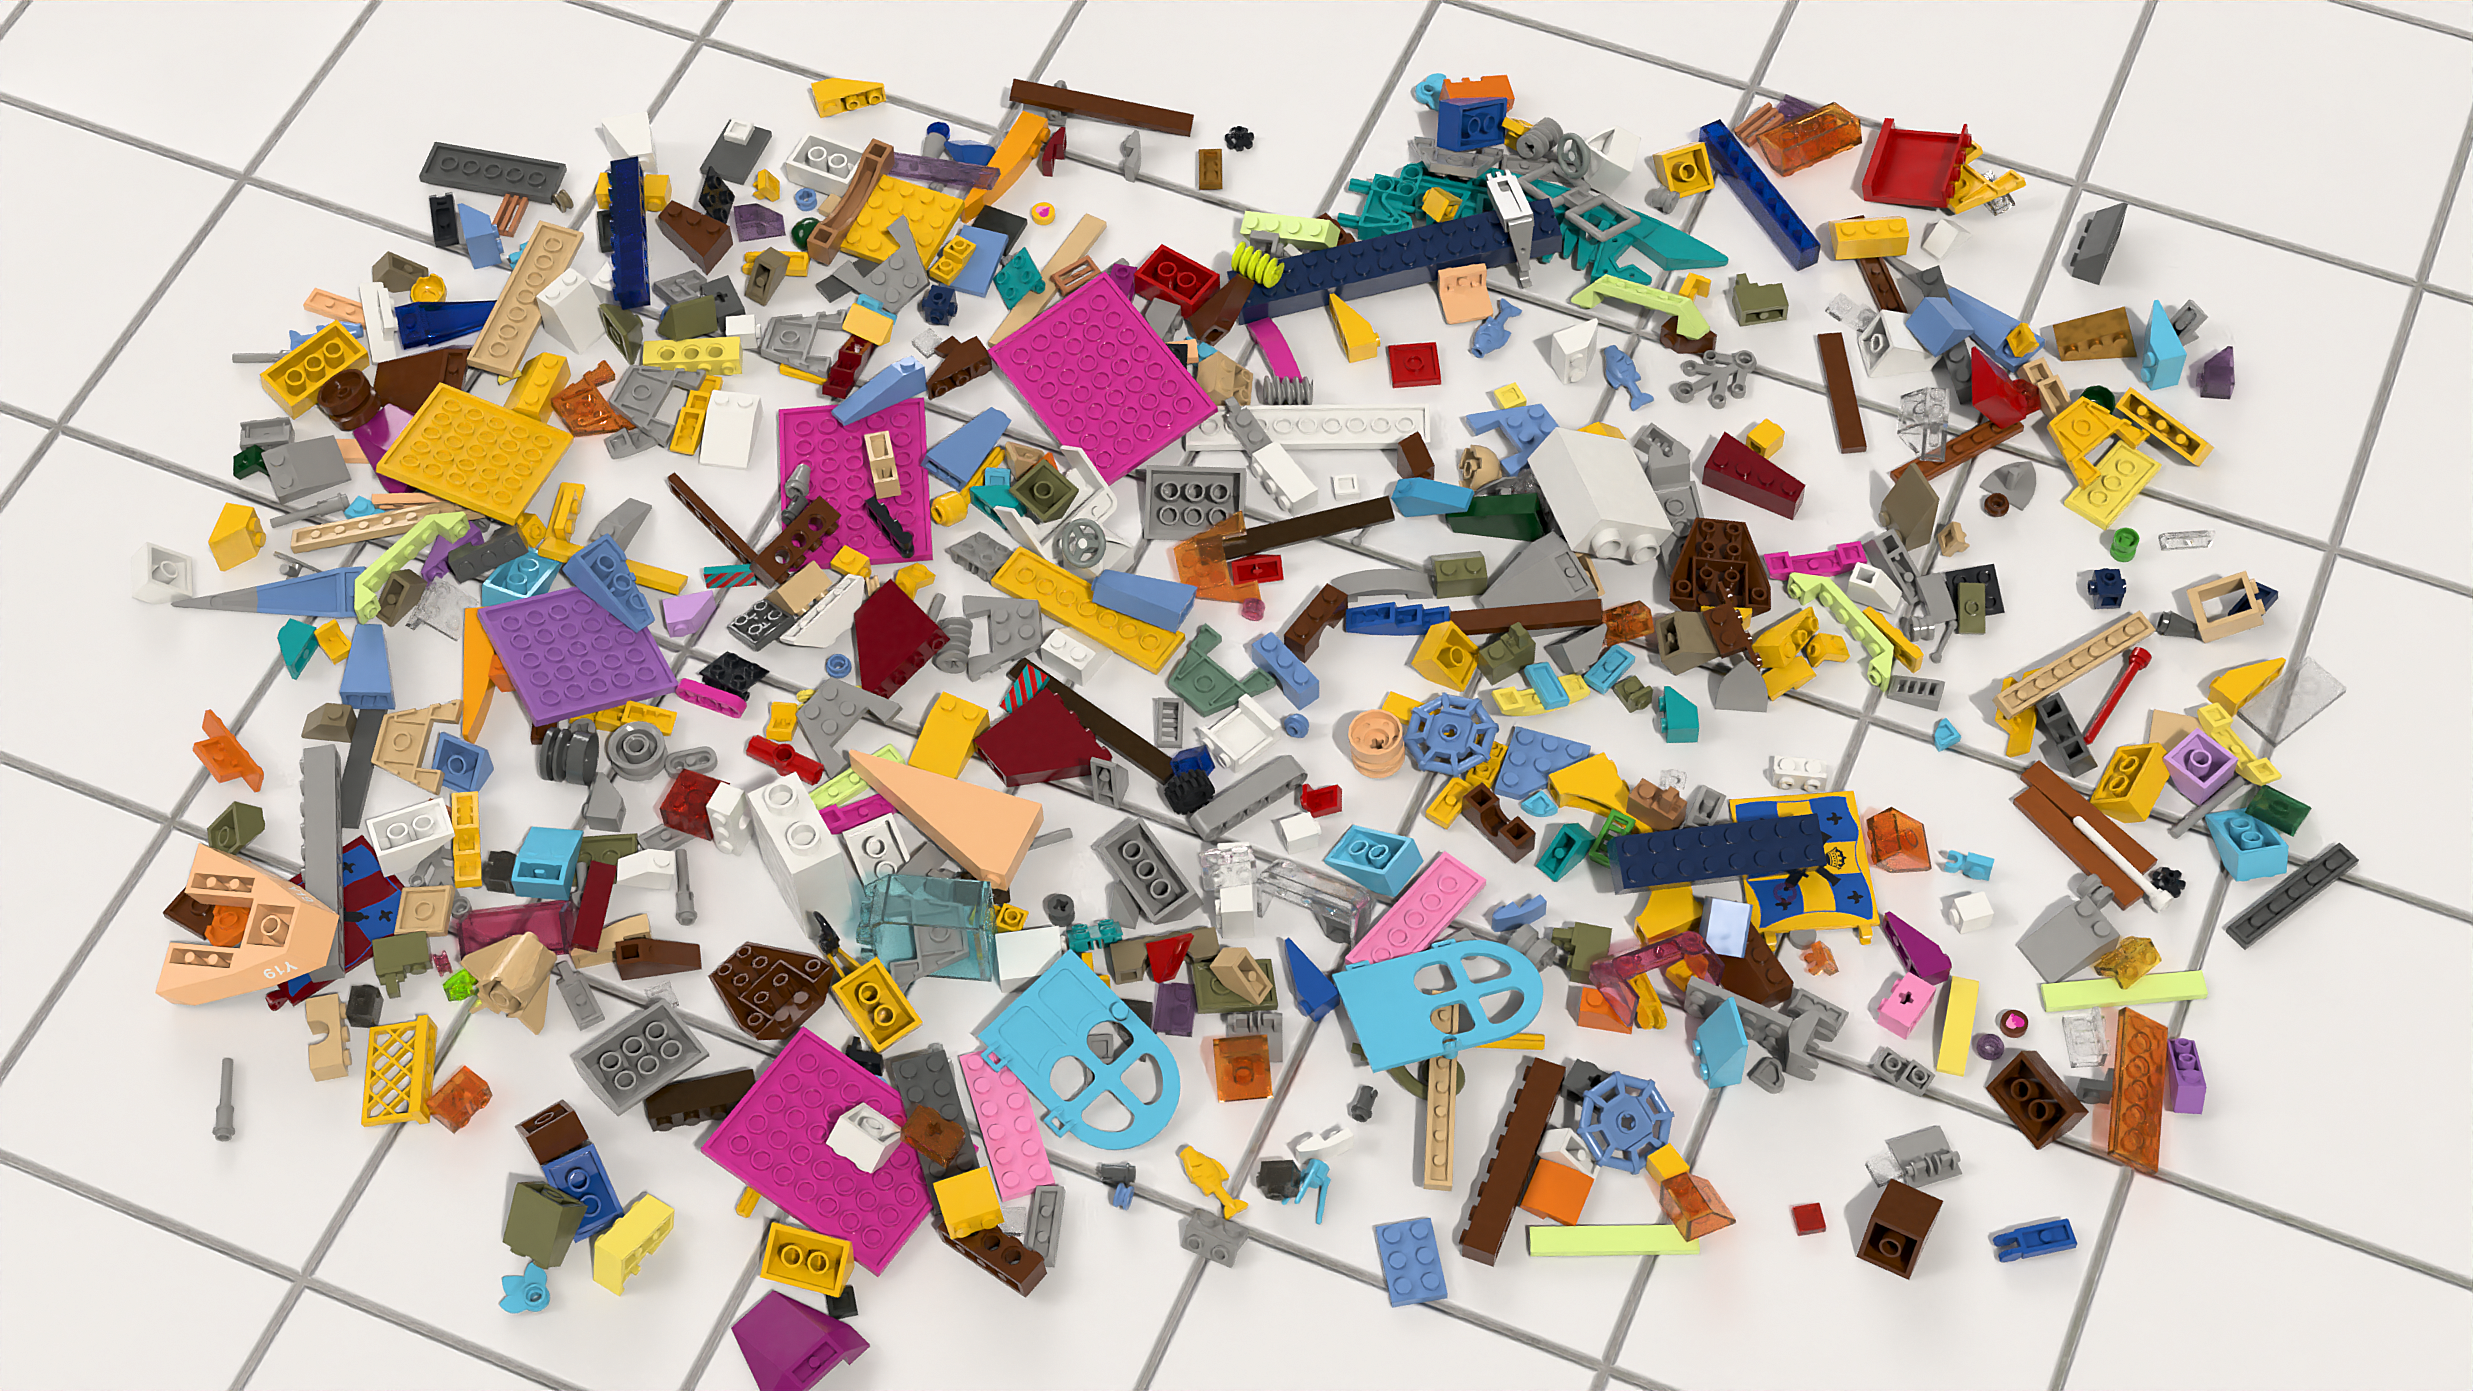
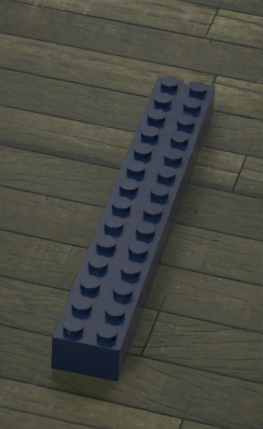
M1550 198L1528 202L1534 216L1530 259L1562 252V233L1557 218H1555ZM1488 211L1279 259L1277 266L1284 263V271L1279 282L1272 288H1267L1264 284H1259L1256 280H1253L1255 284L1237 319L1239 326L1267 317L1271 319L1329 305V294L1333 293L1345 302L1438 280V270L1485 263L1486 269L1518 261L1509 232L1505 233L1496 211ZM1227 271L1228 282L1234 276L1240 274V271Z

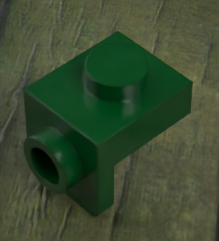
M253 445L233 456V476L241 480L258 470L269 476L261 455L265 450L257 445Z

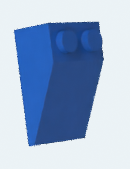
M1506 97L1452 98L1439 101L1437 147L1459 152L1504 144L1505 127L1502 126L1507 112Z
M594 1144L542 1166L549 1185L588 1205L573 1238L575 1243L612 1227L618 1218L625 1216Z

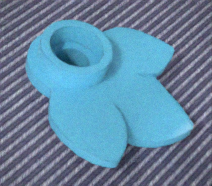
M1441 73L1431 74L1425 82H1420L1415 89L1417 100L1423 104H1429L1433 110L1439 111V97L1446 75Z
M531 1262L526 1268L524 1277H503L502 1285L507 1297L501 1301L500 1307L506 1312L514 1314L525 1310L538 1312L546 1308L550 1302V1293L545 1287L547 1283L545 1271ZM536 1296H540V1297H541L540 1300H538V1301H536V1302H532V1299H533L534 1297H536Z

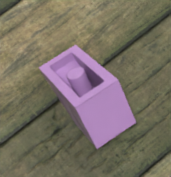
M712 590L662 599L670 638L696 633L716 609Z

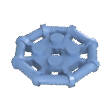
M1442 692L1441 696L1411 710L1412 716L1403 741L1404 746L1409 749L1418 763V768L1423 772L1429 770L1453 775L1454 778H1457L1463 772L1482 762L1487 763L1490 760V751L1495 735L1499 732V725L1494 723L1482 705V700L1479 698L1470 699ZM1450 705H1452V706H1457V707H1462V708H1466V709H1465V710H1460V709L1450 708ZM1443 706V709L1440 710L1441 713L1436 716L1434 714L1429 715L1432 711ZM1477 714L1482 723L1476 725L1471 720V716ZM1420 722L1426 723L1424 731L1417 733ZM1450 729H1453L1456 735L1454 737H1447L1444 732L1449 733ZM1485 734L1481 747L1475 744L1477 735ZM1425 742L1429 751L1425 755L1418 746L1419 743ZM1471 751L1474 754L1468 759L1458 763V759L1466 757L1468 752ZM1436 756L1451 759V764L1433 760Z
M1614 1071L1610 1077L1591 1090H1585L1583 1093L1584 1101L1579 1128L1576 1131L1577 1134L1581 1135L1596 1159L1595 1164L1599 1167L1607 1166L1636 1175L1646 1166L1647 1156L1668 1144L1672 1117H1675L1674 1111H1670L1652 1079L1645 1080L1621 1074L1620 1071ZM1625 1086L1639 1089V1095L1631 1096L1625 1093ZM1614 1087L1616 1096L1605 1102L1600 1096ZM1648 1097L1651 1099L1652 1103L1654 1104L1659 1113H1653V1111L1646 1102V1099ZM1595 1105L1600 1108V1113L1597 1115L1598 1124L1590 1125ZM1622 1116L1631 1118L1630 1130L1621 1126ZM1655 1121H1660L1658 1138L1656 1139L1653 1137L1652 1127L1655 1125ZM1599 1131L1607 1143L1604 1150H1602L1592 1134L1593 1132ZM1646 1143L1651 1146L1652 1149L1642 1156H1638L1637 1150ZM1614 1150L1628 1152V1160L1611 1155Z

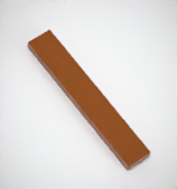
M1989 420L1891 471L1890 478L1896 484L1908 466L1915 462L1927 481H1930L2023 432L2024 425L2019 421L2004 429H2000Z
M2040 760L2021 774V781L2029 787L2034 785L2072 823L2075 817H2082L2142 875L2156 865L2157 858Z
M2034 785L2014 799L2013 804L2088 877L2096 874L2102 880L2104 886H2109L2115 894L2112 900L2123 911L2143 897L2144 891Z

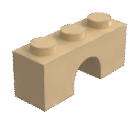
M338 993L306 999L307 1023L312 1034H329L323 1042L308 1046L310 1070L315 1081L348 1076V1066L352 1065L350 1050L346 1047V1042H350L349 1028L345 1026V1019L349 1018L346 1002L342 1003Z

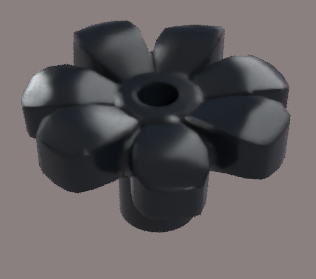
M1245 127L1231 128V134L1225 135V141L1230 150L1236 147L1237 151H1243L1244 147L1246 149L1253 147L1254 134L1253 132L1248 133V129Z
M2163 867L2161 872L2155 871L2152 875V880H2154L2152 885L2157 889L2160 888L2163 891H2168L2174 898H2178L2181 895L2180 890L2185 889L2186 882L2180 880L2182 873L2179 870H2170L2168 867Z

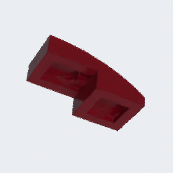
M1060 127L1045 148L1042 159L1043 176L1053 177L1055 159L1065 160L1067 147L1066 127Z

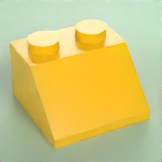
M1692 142L1652 154L1657 177L1661 184L1666 186L1671 192H1678L1680 194L1679 198L1715 188L1705 142Z
M226 502L208 540L220 571L225 572L256 557L260 548L265 545L266 534L263 531L254 507Z
M1447 621L1430 626L1411 665L1428 681L1463 692L1478 664L1480 649L1452 621Z
M987 1166L933 1183L951 1240L966 1237L982 1229H991L1005 1222Z

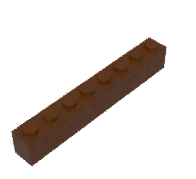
M1535 1057L1532 1066L1527 1065L1522 1081H1525L1523 1089L1518 1088L1514 1098V1104H1516L1515 1111H1509L1505 1121V1127L1508 1129L1505 1135L1500 1134L1497 1141L1496 1150L1499 1152L1496 1159L1491 1158L1486 1173L1490 1174L1487 1182L1482 1181L1479 1187L1477 1197L1480 1198L1478 1206L1473 1205L1468 1217V1221H1471L1468 1230L1463 1229L1460 1236L1459 1245H1462V1257L1494 1267L1536 1158L1537 1150L1560 1095L1562 1083L1566 1077V1067Z

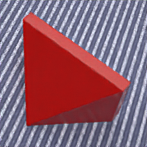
M1253 554L1231 561L1234 587L1284 580L1281 555Z
M1192 933L1146 943L1154 981L1158 984L1175 979L1194 938Z

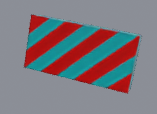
M751 564L704 567L707 589L757 586V577L749 569Z
M1027 664L1000 704V707L1011 714L1040 693L1050 678Z

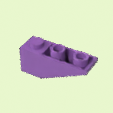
M470 520L468 521L470 529L464 537L459 538L454 544L442 536H438L421 570L422 578L428 582L427 588L439 582L444 575L452 570L448 558L449 551L469 542L473 546L485 543L481 530Z
M2185 1038L2167 1039L2169 1087L2174 1113L2202 1114L2207 1087L2195 1041Z

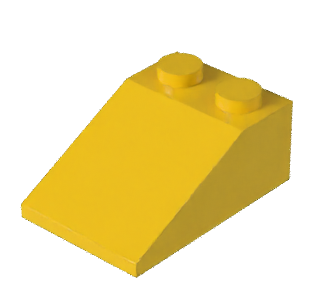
M943 691L929 713L908 766L958 779L975 752L974 740L991 727L988 710Z

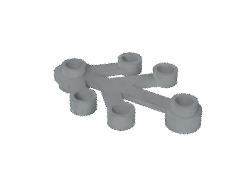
M1708 350L1703 355L1704 364H1699L1693 360L1686 361L1683 366V373L1686 376L1693 377L1697 373L1708 376L1695 383L1689 381L1679 382L1676 385L1675 397L1681 403H1688L1694 398V394L1717 383L1716 391L1712 395L1711 405L1715 409H1722L1726 404L1725 392L1728 378L1737 372L1736 383L1732 385L1731 395L1736 399L1743 398L1746 393L1745 381L1747 373L1752 372L1756 368L1757 361L1754 354L1750 351L1742 350L1735 356ZM1718 362L1722 364H1727L1728 366L1722 368L1717 367L1715 365Z
M442 845L420 861L415 874L409 878L410 886H426L424 877L431 864H433L435 872L428 886H440L442 883L443 885H452L455 888L452 880L454 879V867L446 866L442 860L454 861L453 850L446 849ZM482 874V886H479V887H471V888H473V889H480V888H482V887L484 886V884H485V879H484V877H483V874ZM421 880L420 884H414V882ZM455 888L451 914L455 919L465 920L471 915L472 906L470 901L466 897L460 896L457 888Z

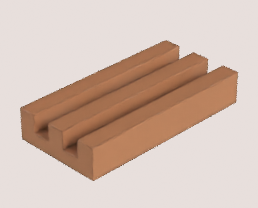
M1768 102L1736 127L1734 134L1750 148L1785 120L1782 113L1779 114L1778 110L1773 108L1772 104ZM1773 116L1775 117L1774 119H1772L1769 123H1767V124L1763 127V124H1765V123H1766L1768 120H1770ZM1754 131H1757V132H1756L1754 135H1752L1750 138H1747V137H1748L1749 135H1751Z
M505 194L492 222V225L497 224L499 235L514 237L529 204L527 197L520 199L519 196L514 195L511 198L510 194ZM519 205V207H518V209H517V212H516V214H515V216H514V218H513V220H512V222H511V225H510V227H509V229H508V231H507L506 228H507L509 222L511 221V219H512V217H513L514 210H515L516 206Z
M1086 255L1052 274L1050 280L1056 283L1055 287L1058 290L1060 289L1062 291L1061 295L1065 297L1101 273V271L1090 256ZM1088 263L1089 266H1087L1086 268L1074 273L1073 275L1064 280L1060 279L1061 277L1069 274L1070 272ZM1092 270L1094 271V272H1092L1091 274H1089V275L1083 277L1082 279H1080V280L1076 281L1075 283H1073V284H1071V285H1069V286L1066 287L1067 284H1069V283L1075 281L1076 279H1078V278L1084 276L1085 274L1091 272Z

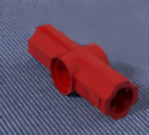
M760 735L753 736L749 741L746 750L747 756L775 768L780 776L785 777L796 772L801 781L812 786L818 784L822 778L824 765L795 752V749L790 744H777Z

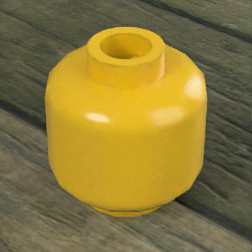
M949 491L933 500L931 515L934 521L942 526L950 527L964 520L968 514L966 498L956 491Z

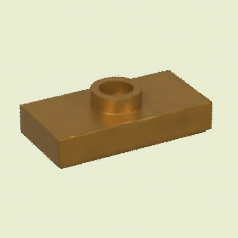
M1199 149V190L1223 189L1222 149Z

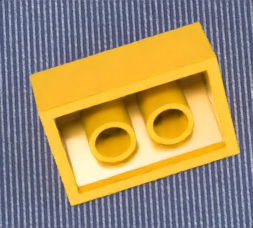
M1890 216L1828 221L1835 260L1907 254L1910 236L1906 218Z
M543 352L525 363L521 371L522 376L518 377L503 407L547 424L571 377L567 357Z
M2159 742L2118 747L2089 802L2103 814L2122 823L2145 822L2156 800L2159 798L2166 781L2170 777V773L2163 762V758L2168 754Z

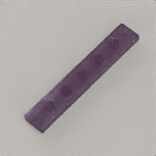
M894 152L895 164L889 172L890 175L992 190L1001 175L1000 169L996 167Z

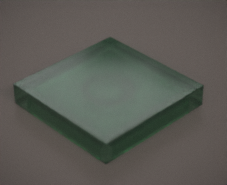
M2265 784L2249 803L2245 813L2294 837L2312 808Z

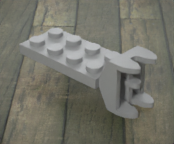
M1674 441L1671 448V457H1665L1662 449L1653 444L1648 453L1649 464L1644 471L1674 530L1659 546L1667 579L1671 577L1695 518H1704L1695 481H1690L1688 452L1679 441Z
M1691 976L1687 985L1684 1011H1687L1695 1018L1707 1020L1728 998L1734 997L1747 1040H1754L1763 1044L1769 1050H1777L1784 1053L1786 1073L1807 1081L1815 1079L1816 1074L1810 1069H1817L1819 1063L1809 1056L1807 1052L1808 1050L1814 1053L1818 1051L1820 1046L1813 1042L1814 1038L1826 1042L1834 1040L1835 1035L1827 1029H1837L1838 1024L1835 1020L1821 1012L1810 1009L1793 1021V1018L1695 976Z

